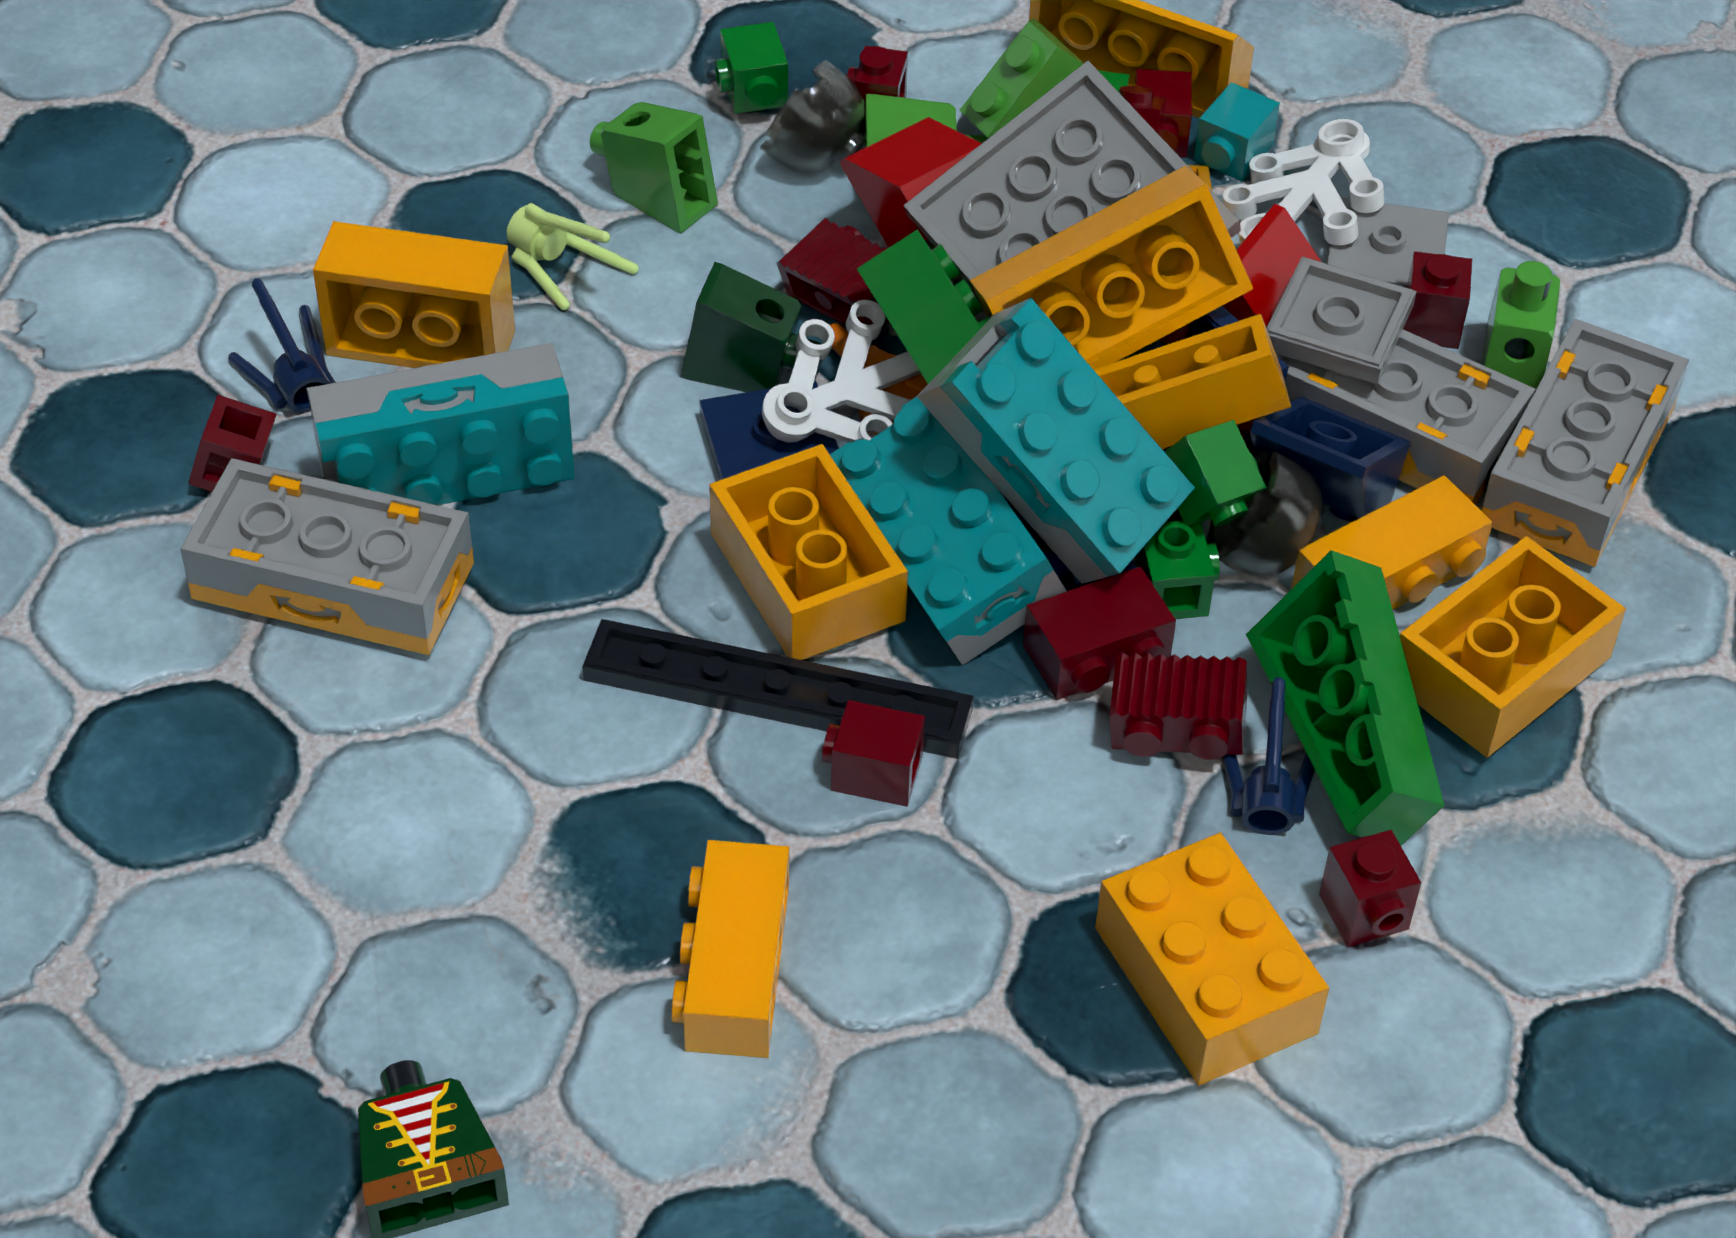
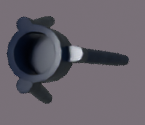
M255 278L252 281V287L285 353L274 364V383L238 353L232 352L229 354L228 360L268 395L275 409H282L288 405L294 412H310L307 388L336 383L327 369L311 309L308 305H302L299 308L301 323L310 353L306 354L298 349L263 281Z
M1276 677L1272 682L1266 765L1253 769L1250 777L1243 782L1237 755L1226 754L1222 757L1231 791L1230 814L1235 817H1242L1241 822L1250 831L1265 835L1282 834L1289 831L1294 826V822L1299 823L1304 820L1305 799L1315 773L1307 753H1305L1295 784L1290 779L1289 772L1281 767L1285 711V680L1282 677Z

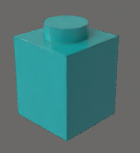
M1231 82L1199 118L1194 161L1243 181L1250 173V160L1256 155L1267 153L1274 144L1280 102Z

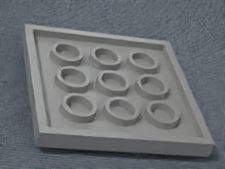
M1086 61L903 206L907 216L935 247L942 244L962 278L974 290L970 280L1177 169L1185 165L1189 169L1190 167L1089 61ZM1210 190L1227 231L1232 238L1241 231L1240 220Z

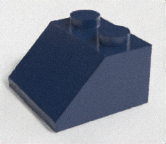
M1302 396L1291 401L1290 408L1262 416L1253 421L1250 433L1254 458L1257 462L1261 477L1275 482V488L1279 492L1298 499H1307L1309 497L1329 505L1330 512L1336 517L1351 522L1392 501L1411 441Z

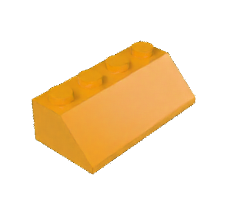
M1030 0L1029 20L1034 18L1082 62L1089 61L1100 71L1130 74L1128 86H1135L1136 69L1192 72V116L1200 118L1231 82L1248 89L1254 46L1238 34L1140 0Z
M1186 165L970 280L989 318L995 313L1032 298L1092 369L1117 362L1253 289L1207 184Z

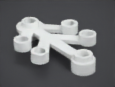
M1350 119L1333 120L1320 128L1319 136L1314 144L1276 154L1262 153L1253 157L1249 162L1252 184L1232 185L1225 189L1222 194L1225 206L1239 220H1242L1240 223L1241 231L1238 233L1239 245L1242 244L1266 214H1256L1258 209L1257 203L1281 197L1285 198L1279 205L1288 211L1294 222L1314 199L1323 215L1324 239L1332 245H1347L1354 242L1358 238L1357 215L1344 205L1331 181L1332 176L1338 169H1341L1350 182V206L1353 210L1360 213H1371L1381 209L1384 205L1383 182L1372 176L1363 160L1370 152V139L1363 131L1362 125ZM1311 165L1308 170L1284 176V171Z
M860 300L852 305L846 320V329L849 334L835 379L814 389L812 387L819 360H823L829 355L835 334L832 327L822 320L811 319L801 325L795 341L798 355L789 383L777 385L769 390L762 404L763 420L768 431L774 437L785 442H798L816 432L846 443L849 441L852 443L860 439L870 440L871 437L868 436L867 431L872 430L880 433L893 424L890 420L894 421L897 413L902 409L901 406L910 400L882 391V389L917 376L921 372L908 352L863 369L871 341L878 337L885 321V314L879 304L871 300ZM857 317H867L871 319L874 324H863L857 319ZM816 336L820 338L824 344H813L810 341H808L806 337ZM845 404L872 413V415L866 416L861 422L829 410ZM785 406L797 408L801 412H791Z

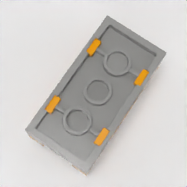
M1574 319L1491 472L1482 507V512L1493 522L1491 528L1520 539L1528 536L1543 548L1596 567L1675 408L1689 359Z
M1402 330L1378 385L1276 353L1289 366L1285 385L1290 402L1302 396L1411 441L1399 480L1418 489L1445 475L1475 505L1483 495L1489 469L1497 461L1499 455L1502 454L1536 391L1533 387L1405 330Z
M233 458L228 463L180 548L191 599L425 655H430L474 564L468 512Z

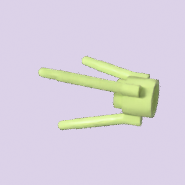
M530 203L514 213L507 227V240L516 247L512 255V261L524 267L561 310H567L570 307V303L537 263V260L556 259L563 252L566 245L630 274L638 272L639 267L636 263L581 238L584 237L608 243L610 241V234L608 232L546 212L535 204Z

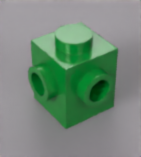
M774 22L720 29L721 59L714 62L715 78L719 93L728 92L734 114L788 106V62Z
M1234 420L1186 435L1165 451L1166 455L1195 487L1177 508L1187 526L1211 519L1214 527L1234 521L1249 511L1245 502L1266 488L1259 473L1257 462L1249 452Z
M1166 520L1134 557L1136 568L1141 567L1175 619L1207 617L1210 611L1214 581L1219 579L1220 573L1216 544L1206 543L1201 522L1187 526L1183 520Z

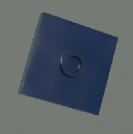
M814 381L812 389L818 387L816 381ZM772 388L699 400L700 417L719 480L820 444L824 445L829 454L839 449L836 439L816 432L798 442H785L774 437L768 431L761 411L764 398ZM785 406L791 412H801L797 408Z

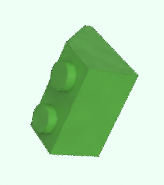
M1033 18L1027 22L1016 38L1010 43L1006 51L960 108V111L984 135L990 138L1083 65L1084 62Z

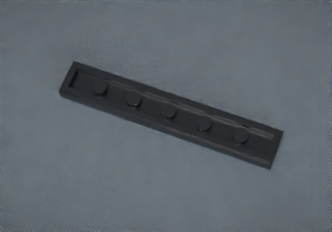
M601 619L582 666L583 681L826 732L830 723L840 725L848 700L925 716L923 752L959 759L973 711V695Z

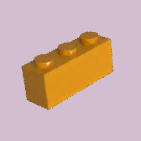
M1261 314L1093 369L1161 449L1173 446L1186 435L1234 420L1236 425L1291 407L1281 366Z
M1443 475L1299 549L1291 589L1332 550L1381 567L1393 610L1409 601L1416 603L1427 597L1439 585L1457 576L1466 577L1480 567L1486 557V546L1493 522Z
M708 840L704 867L692 866L688 905L689 907L698 908L696 923L684 922L680 947V964L690 965L688 981H675L672 999V1023L684 1024L686 1052L769 1058L789 894L790 846Z

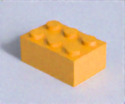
M333 221L313 268L327 356L418 368L509 350L515 333L508 245Z
M823 444L709 484L711 535L787 657L803 660L906 621L908 571Z
M1525 536L1400 633L1417 703L1488 758L1611 658L1626 608L1528 536Z
M1221 832L1101 881L1095 929L1198 1086L1319 1034L1329 986Z

